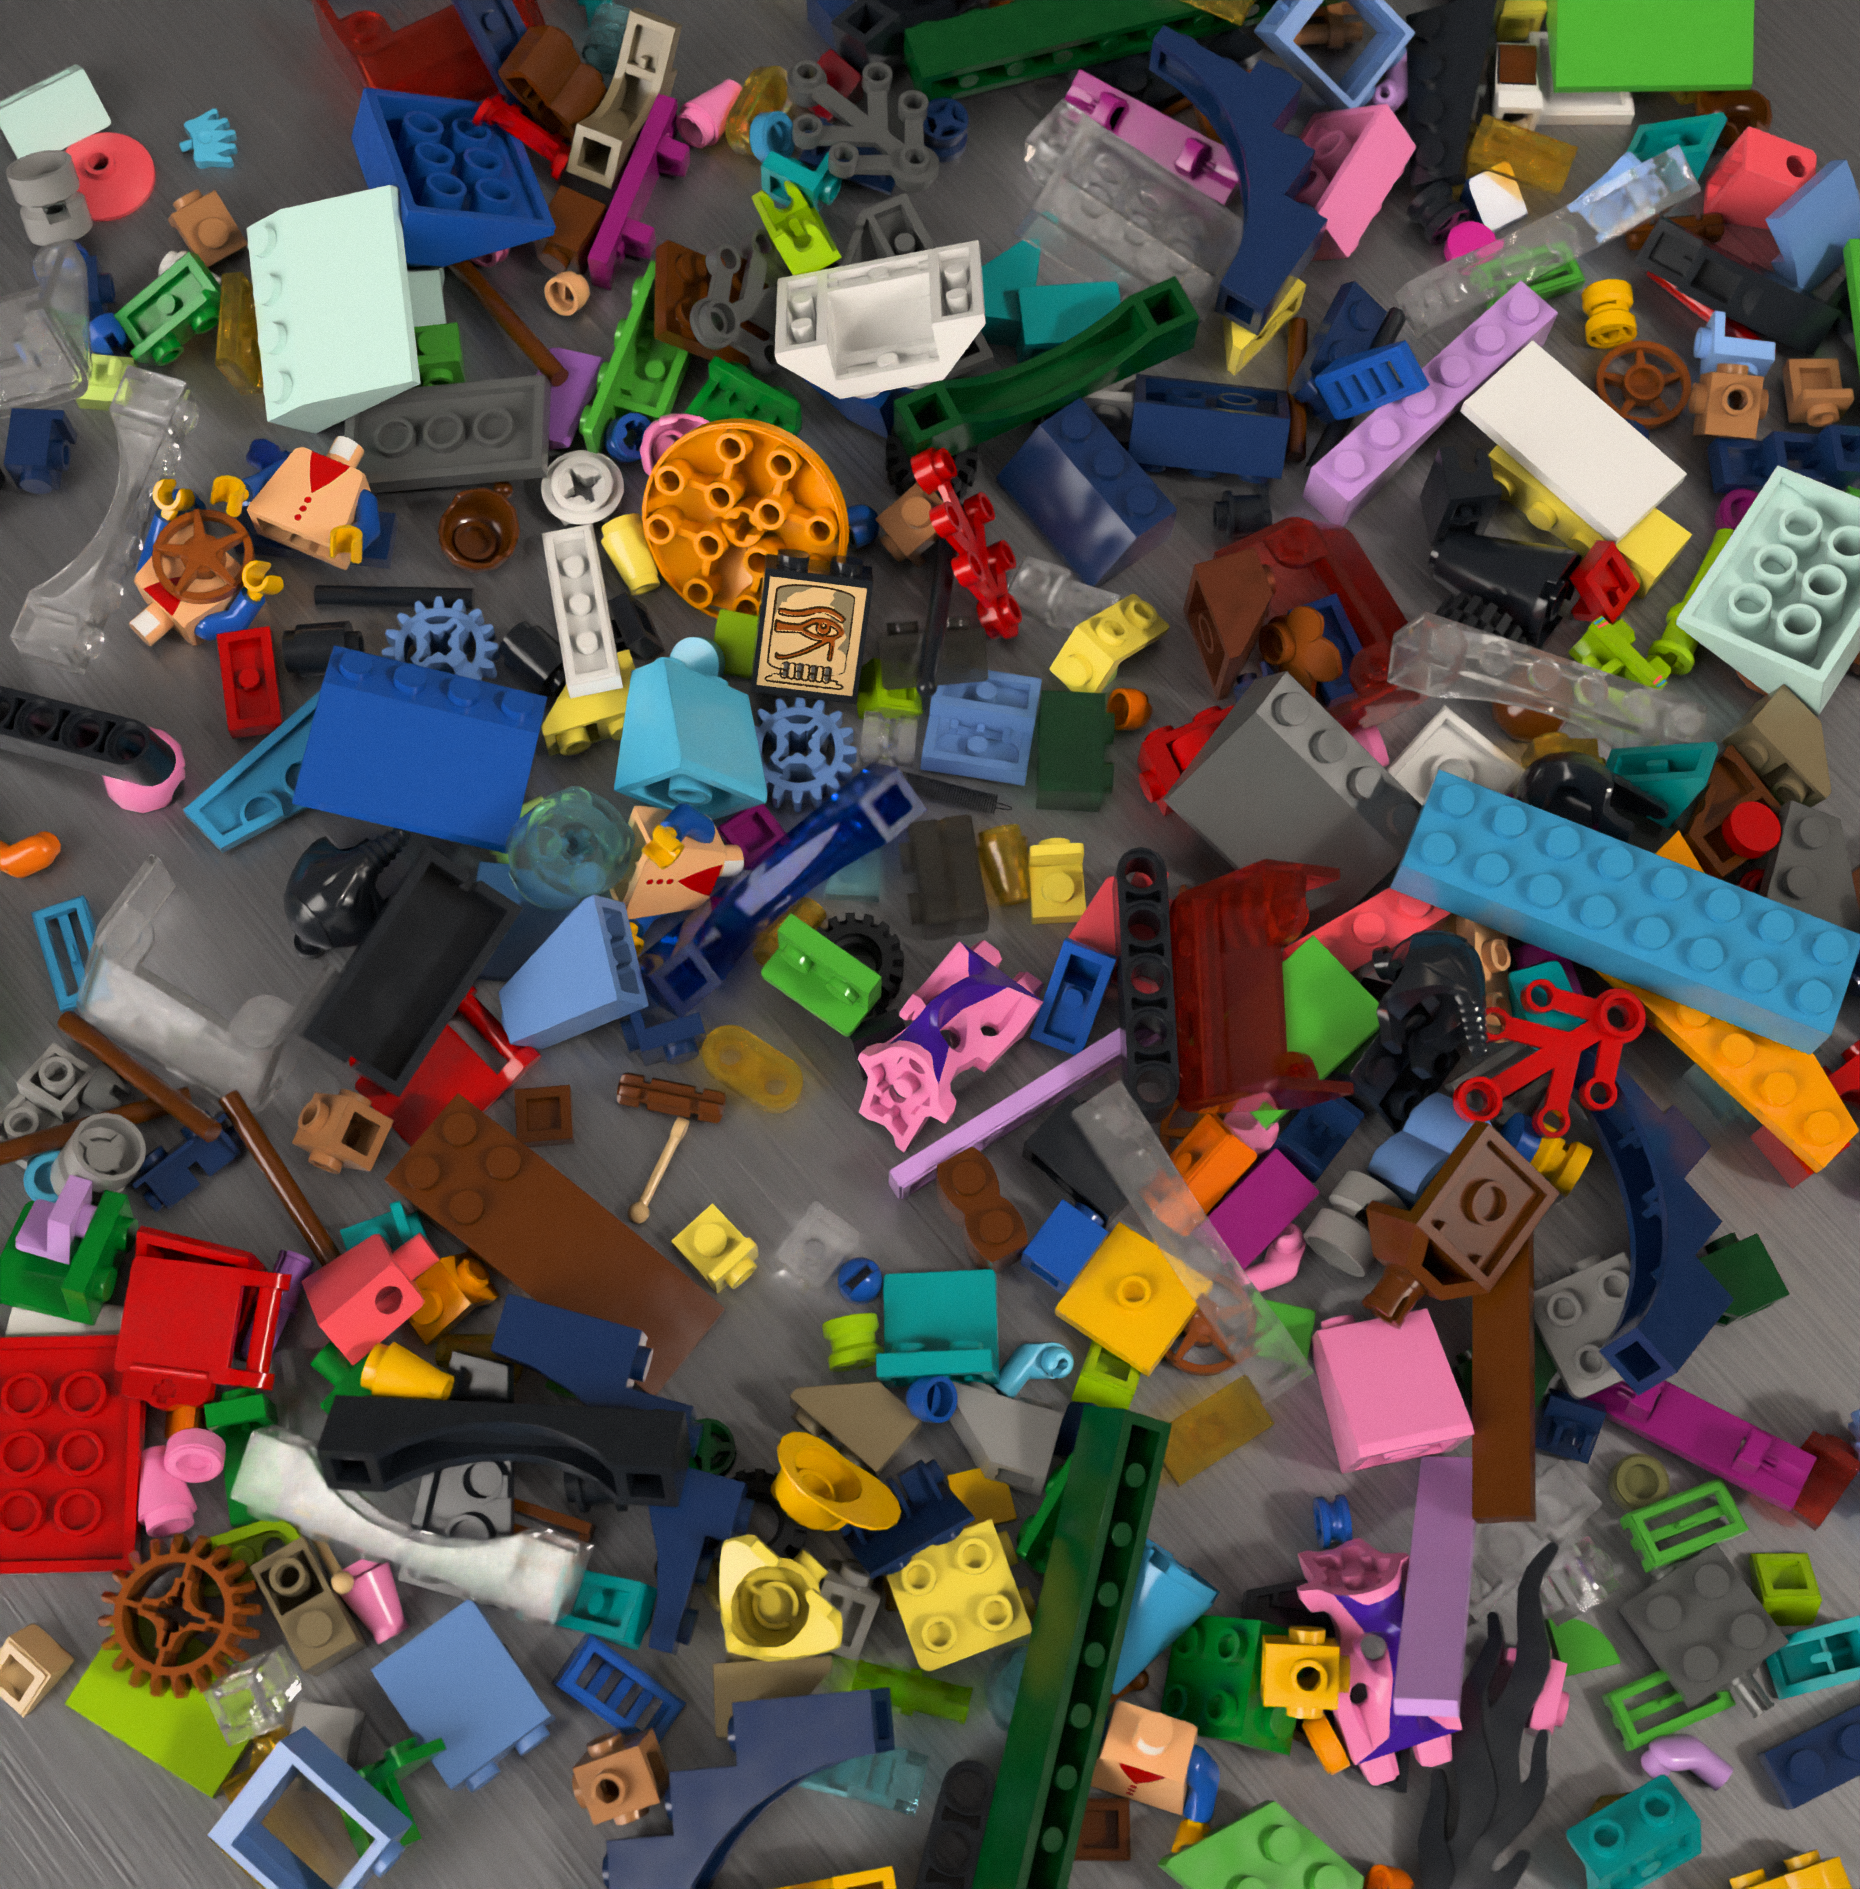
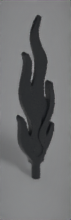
M1555 1542L1548 1543L1529 1563L1517 1589L1518 1643L1516 1660L1508 1683L1502 1695L1493 1706H1491L1489 1699V1689L1498 1670L1506 1640L1501 1616L1497 1612H1490L1487 1615V1640L1475 1665L1462 1685L1459 1713L1462 1730L1451 1733L1452 1754L1459 1791V1823L1457 1831L1451 1840L1448 1838L1447 1832L1450 1801L1447 1776L1441 1768L1433 1769L1431 1773L1428 1806L1418 1837V1859L1425 1889H1516L1529 1866L1530 1852L1527 1849H1522L1500 1870L1494 1871L1502 1853L1532 1822L1544 1801L1549 1781L1550 1730L1540 1729L1536 1735L1532 1749L1530 1774L1524 1782H1522L1520 1754L1528 1718L1533 1706L1544 1690L1551 1670V1649L1544 1622L1541 1590L1545 1574L1560 1548Z

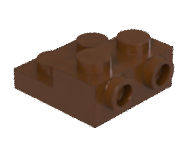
M667 239L656 247L654 339L710 361L714 356H717L728 363L735 361L744 366L750 363L748 355L730 345L719 350L709 349L703 346L693 334L690 325V312L697 301L708 297L712 275L706 267V255ZM720 256L723 265L726 267L724 259ZM741 256V267L732 277L729 302L731 304L739 301L747 263V260ZM765 282L763 290L769 288V285ZM748 320L740 323V327L760 340H769L770 334L766 330Z

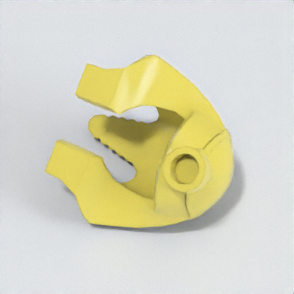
M743 1535L725 1540L721 1549L719 1598L727 1652L772 1662L807 1658L838 1649L842 1641V1615L839 1610L821 1595L819 1583L829 1571L803 1548L791 1560L780 1558L755 1535Z

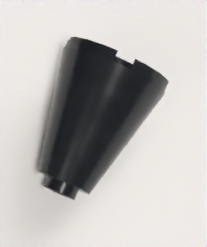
M1453 531L1447 539L1440 537L1431 551L1428 566L1434 568L1433 579L1456 596L1459 593H1467L1471 600L1476 595L1483 599L1484 605L1488 606L1491 602L1498 606L1496 612L1500 615L1507 613L1513 618L1510 625H1519L1523 631L1520 636L1526 638V645L1543 649L1554 635L1563 616L1557 614L1564 600L1571 601L1575 586L1569 577L1583 559L1579 552L1569 547Z

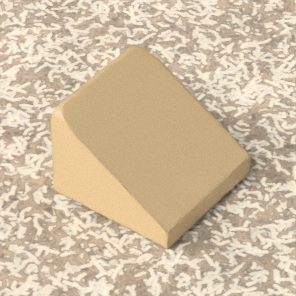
M30 1624L8 1636L0 1649V1697L24 1718L31 1713L68 1671L74 1661L73 1656L36 1624Z

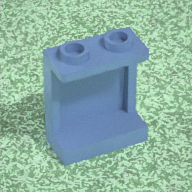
M471 1597L371 1669V1672L413 1735L417 1737L420 1745L439 1738L443 1739L447 1749L431 1761L450 1790L458 1792L467 1787L470 1793L476 1792L501 1773L497 1766L499 1761L515 1749L520 1756H524L551 1735L546 1726L556 1719L555 1716L546 1707L500 1640L479 1604Z

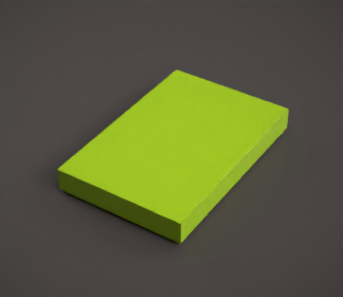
M139 1615L138 1625L142 1641L147 1650L157 1659L159 1649L154 1647L157 1637L155 1625L150 1619ZM115 1630L112 1631L110 1636L115 1634ZM195 1637L191 1641L187 1653H180L177 1666L193 1662L204 1655L211 1647ZM101 1648L64 1704L202 1793L216 1799L284 1693L228 1658L227 1662L233 1669L234 1677L229 1681H222L211 1671L213 1679V1690L206 1694L199 1693L192 1682L188 1698H175L171 1685L163 1697H156L150 1694V1680L141 1688H134L129 1685V1677L134 1666L124 1672H116L112 1668L114 1659L122 1652V1649L105 1651Z

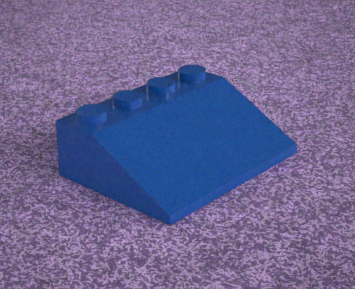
M364 87L351 139L368 189L387 185L398 188L407 265L444 267L554 235L555 223L522 141L497 124L488 125L484 122L478 127L472 123L477 110L483 102Z
M334 645L322 682L292 804L511 855L547 697Z

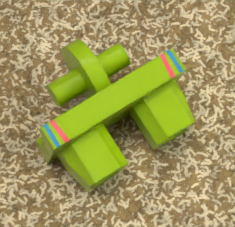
M1600 616L1589 625L1586 633L1568 653L1591 676L1583 690L1590 697H1593L1604 689L1634 719L1643 713L1667 685L1666 679L1671 673V668L1659 655H1649L1644 659L1631 646L1636 640L1635 631L1622 618L1609 623L1603 616Z

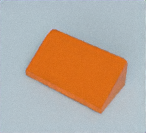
M1210 1110L1141 1187L1138 1194L1159 1220L1181 1236H1187L1256 1160L1257 1154L1215 1112Z

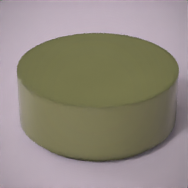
M1630 1454L1616 1462L1609 1472V1493L1614 1502L1628 1512L1666 1499L1669 1492L1670 1481L1665 1467L1660 1461L1648 1454Z

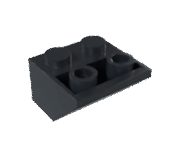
M1364 977L1360 982L1379 1003L1386 992L1393 986V984ZM1420 1002L1411 1008L1400 1021L1401 1053L1393 1054L1381 1044L1379 1028L1320 1083L1326 1084L1360 1109L1365 1115L1364 1119L1391 1137L1403 1130L1414 1107H1417L1425 1098L1437 1092L1461 1056L1456 1049L1444 1053L1434 1052L1432 1059L1433 1077L1421 1079L1411 1070L1409 1039L1414 1031L1421 1030L1431 1025L1434 1021Z

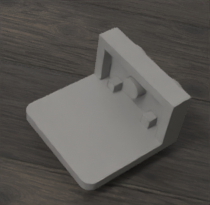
M1624 1252L1604 1261L1599 1253L1585 1258L1569 1267L1572 1275L1554 1283L1550 1275L1534 1281V1326L1568 1393L1575 1399L1586 1398L1624 1380L1599 1352L1616 1327L1624 1308L1629 1287L1631 1265Z

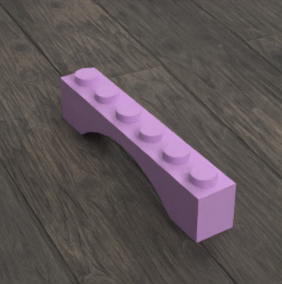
M1520 280L1422 368L1430 384L1425 390L1377 408L1319 460L1310 470L1302 497L1340 530L1375 498L1408 458L1503 366L1532 340L1540 347L1543 346L1558 312Z

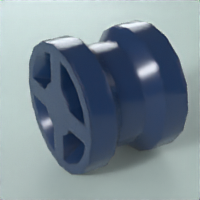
M944 97L928 102L927 118L923 122L924 146L934 151L941 163L956 160L966 150L969 118L967 110L961 103ZM950 131L949 135L942 136L943 132Z

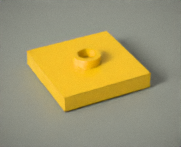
M1119 1221L1055 1307V1315L1149 1377L1212 1290L1213 1282Z

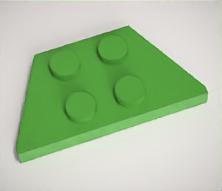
M1265 1800L1243 1812L1239 1819L1230 1824H1221L1203 1834L1201 1840L1177 1853L1171 1852L1163 1856L1157 1864L1185 1889H1363L1365 1878L1277 1802Z

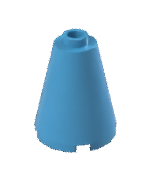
M1148 1537L1145 1542L1113 1684L1112 1694L1115 1695L1121 1692L1212 1607L1220 1594V1591L1191 1567L1186 1568L1173 1558V1554Z

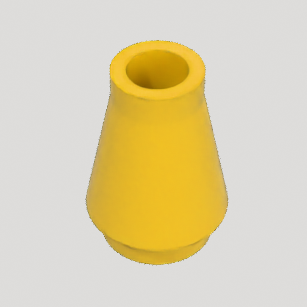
M393 1342L390 1346L377 1343L366 1360L361 1376V1387L371 1390L372 1396L386 1398L448 1400L454 1384L453 1375L440 1371L396 1342Z

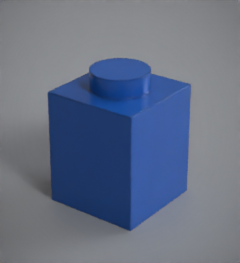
M1062 1199L1023 1251L1020 1265L1064 1296L1106 1240L1108 1231L1101 1227L1104 1223L1103 1219L1095 1211L1082 1203L1077 1202L1073 1207Z

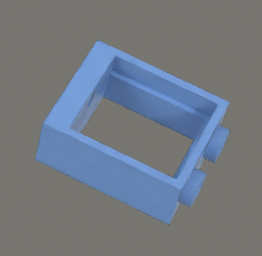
M1277 0L1253 32L1333 110L1357 108L1366 105L1376 91L1375 84L1386 70L1393 68L1400 62L1406 53V44L1415 34L1412 28L1384 0H1346L1377 33L1339 83L1336 84L1293 41L1323 0Z
M304 1726L278 1742L208 1834L215 1843L266 1889H333L261 1824L301 1771L375 1838L337 1888L363 1889L374 1873L379 1878H382L402 1856L406 1848L399 1841L413 1822Z

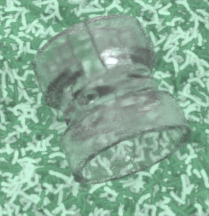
M865 710L860 763L877 764L883 759L893 760L897 766L913 768L918 715L901 714L898 718H886L882 712Z

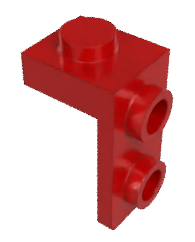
M1235 705L1225 709H1221L1220 706L1209 707L1194 716L1192 722L1176 729L1172 725H1167L1154 730L1141 743L1137 764L1142 772L1139 774L1140 786L1150 803L1157 802L1164 817L1175 811L1162 799L1181 776L1168 747L1178 738L1206 724L1222 722Z

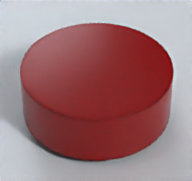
M1747 801L1739 804L1726 815L1722 823V834L1726 844L1733 852L1744 858L1755 859L1765 855L1777 845L1781 836V826L1777 816L1770 808L1759 802Z

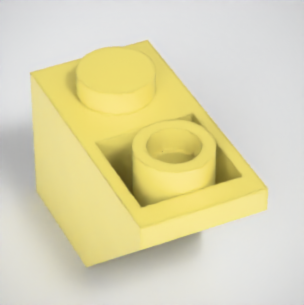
M629 649L617 652L623 688L570 699L567 684L565 685L541 726L549 756L559 753L565 756L575 755L587 750L592 743L609 738L621 740L631 671L635 670Z

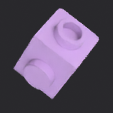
M70 1175L56 1203L42 1199L36 1200L16 1237V1248L20 1251L70 1265L97 1209V1206L92 1205V1181Z

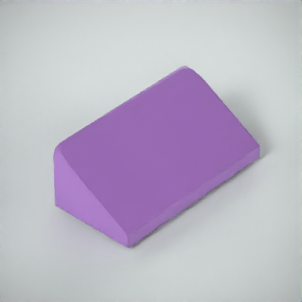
M563 348L548 349L569 373L567 380L562 385L553 386L551 384L549 450L570 447L579 427L583 409L590 403L597 388L598 373L602 363L606 361L602 357ZM538 370V372H537L536 375H543V374Z

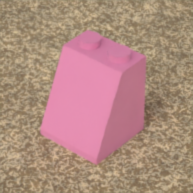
M1427 1308L1409 1312L1400 1329L1389 1326L1379 1318L1356 1323L1354 1315L1338 1316L1321 1322L1322 1330L1316 1331L1311 1337L1310 1350L1342 1474L1421 1458V1456L1451 1452L1474 1435L1472 1422Z

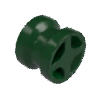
M710 1418L695 1420V1422L703 1423L704 1427L697 1453L694 1458L690 1457L688 1467L725 1477L734 1467L737 1457L733 1434L719 1420Z

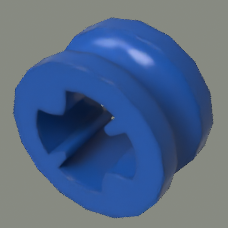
M629 413L611 421L604 433V444L608 453L621 463H632L641 459L640 447L644 432L651 424L650 420L639 413ZM633 429L637 434V438L633 441L632 446L627 447L623 438L627 436V431Z
M1344 1494L1336 1495L1333 1502H1326L1322 1496L1315 1497L1313 1500V1520L1320 1549H1329L1332 1542H1339L1342 1545L1346 1541L1352 1540V1521L1346 1496Z

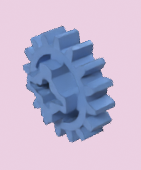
M438 596L435 598L434 608L427 610L420 601L414 603L416 615L411 618L401 612L397 615L401 627L400 631L395 629L386 630L387 641L392 647L382 649V656L385 658L407 663L408 651L412 644L416 648V653L410 657L412 664L482 681L483 677L496 679V667L491 661L500 659L498 644L493 642L496 639L492 624H484L482 611L478 608L466 615L465 604L461 599H457L452 608H445L442 597ZM474 641L476 653L471 664L467 659V655L472 651L471 643Z
M800 697L796 698L795 706L787 708L781 698L776 699V712L772 715L760 708L757 711L760 727L755 726L767 792L771 791L773 793V807L779 808L785 799L792 800L794 812H800L803 800L810 799L815 808L819 809L822 808V794L825 792L837 799L841 795L838 780L851 782L853 768L848 764L855 763L857 759V748L850 745L854 741L852 727L840 728L842 725V713L837 710L827 716L825 715L824 700H818L813 708L805 707L804 698ZM769 741L772 744L774 753L770 756V762L766 765L763 759V752ZM831 742L835 754L829 766L823 754L827 751V745ZM793 750L795 754L789 756V752ZM807 750L808 755L804 757L802 753Z

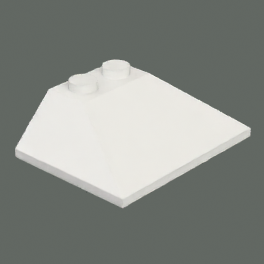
M979 240L778 278L775 357L777 363L839 399L850 397L867 399L880 394L882 391L903 387L920 389L930 385L932 382L944 380L986 324Z

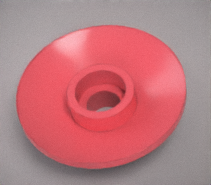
M114 132L96 133L72 144L65 150L72 157L80 181V187L77 191L85 196L93 221L104 222L124 218L138 210L150 197L156 180L155 166L147 149L134 138ZM101 166H106L104 169L96 170Z

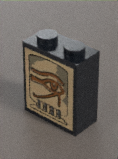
M780 549L777 555L766 554L751 668L750 692L857 704L874 582L872 567L863 566L861 559L843 555L833 556L831 562L810 559V554L796 549Z

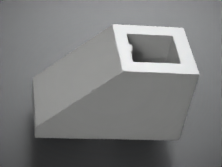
M973 1381L960 1384L953 1382L958 1400L956 1410L949 1421L977 1468L981 1469L984 1477L987 1479L1008 1484L1010 1488L1040 1496L1047 1478L1064 1413L1052 1410L1048 1403L1036 1398L1023 1397L1016 1400L998 1395L994 1388L984 1383Z

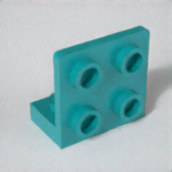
M994 1270L897 1273L884 1276V1353L876 1354V1377L886 1388H909L910 1384L923 1376H945L951 1381L960 1384L973 1381L984 1384H1000L997 1276Z

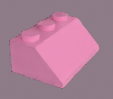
M1388 104L1314 113L1299 136L1308 147L1315 150L1309 178L1294 200L1298 203L1309 204L1321 216L1328 219L1321 247L1311 261L1345 259L1355 251L1359 244V239L1372 218L1380 211L1382 202L1395 181L1403 174L1405 165L1417 148Z

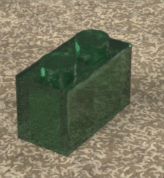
M1041 691L1038 711L1035 809L1099 812L1103 794H1112L1114 763L1104 762V744L1113 745L1115 713L1105 712L1106 693Z

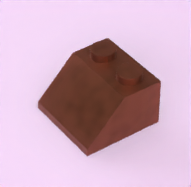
M1255 547L1194 564L1183 607L1185 617L1217 701L1228 698L1236 678L1240 675L1258 641L1264 620L1269 615V604L1272 595L1276 594V584L1272 570L1268 564L1261 565Z

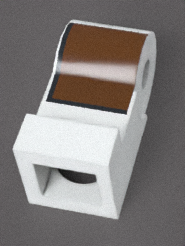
M1496 42L1494 55L1490 56L1488 78L1492 125L1488 135L1533 136L1543 109L1542 91H1539L1538 74H1536L1537 49L1535 44ZM1504 113H1523L1524 118L1518 122H1508L1503 119Z

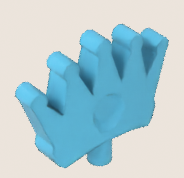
M212 108L201 116L184 123L186 133L191 139L179 142L182 152L194 149L196 167L200 169L207 167H234L233 160L229 155L237 154V148L234 143L229 142L237 140V135L233 129L225 130L230 128L229 121L225 117L219 119V113L216 108Z

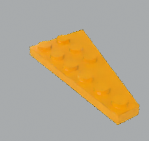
M1679 830L1655 853L1704 873ZM1595 970L1614 989H1625L1635 994L1642 1002L1646 1018L1816 1174L1859 1131V1128L1813 1053L1808 1055Z

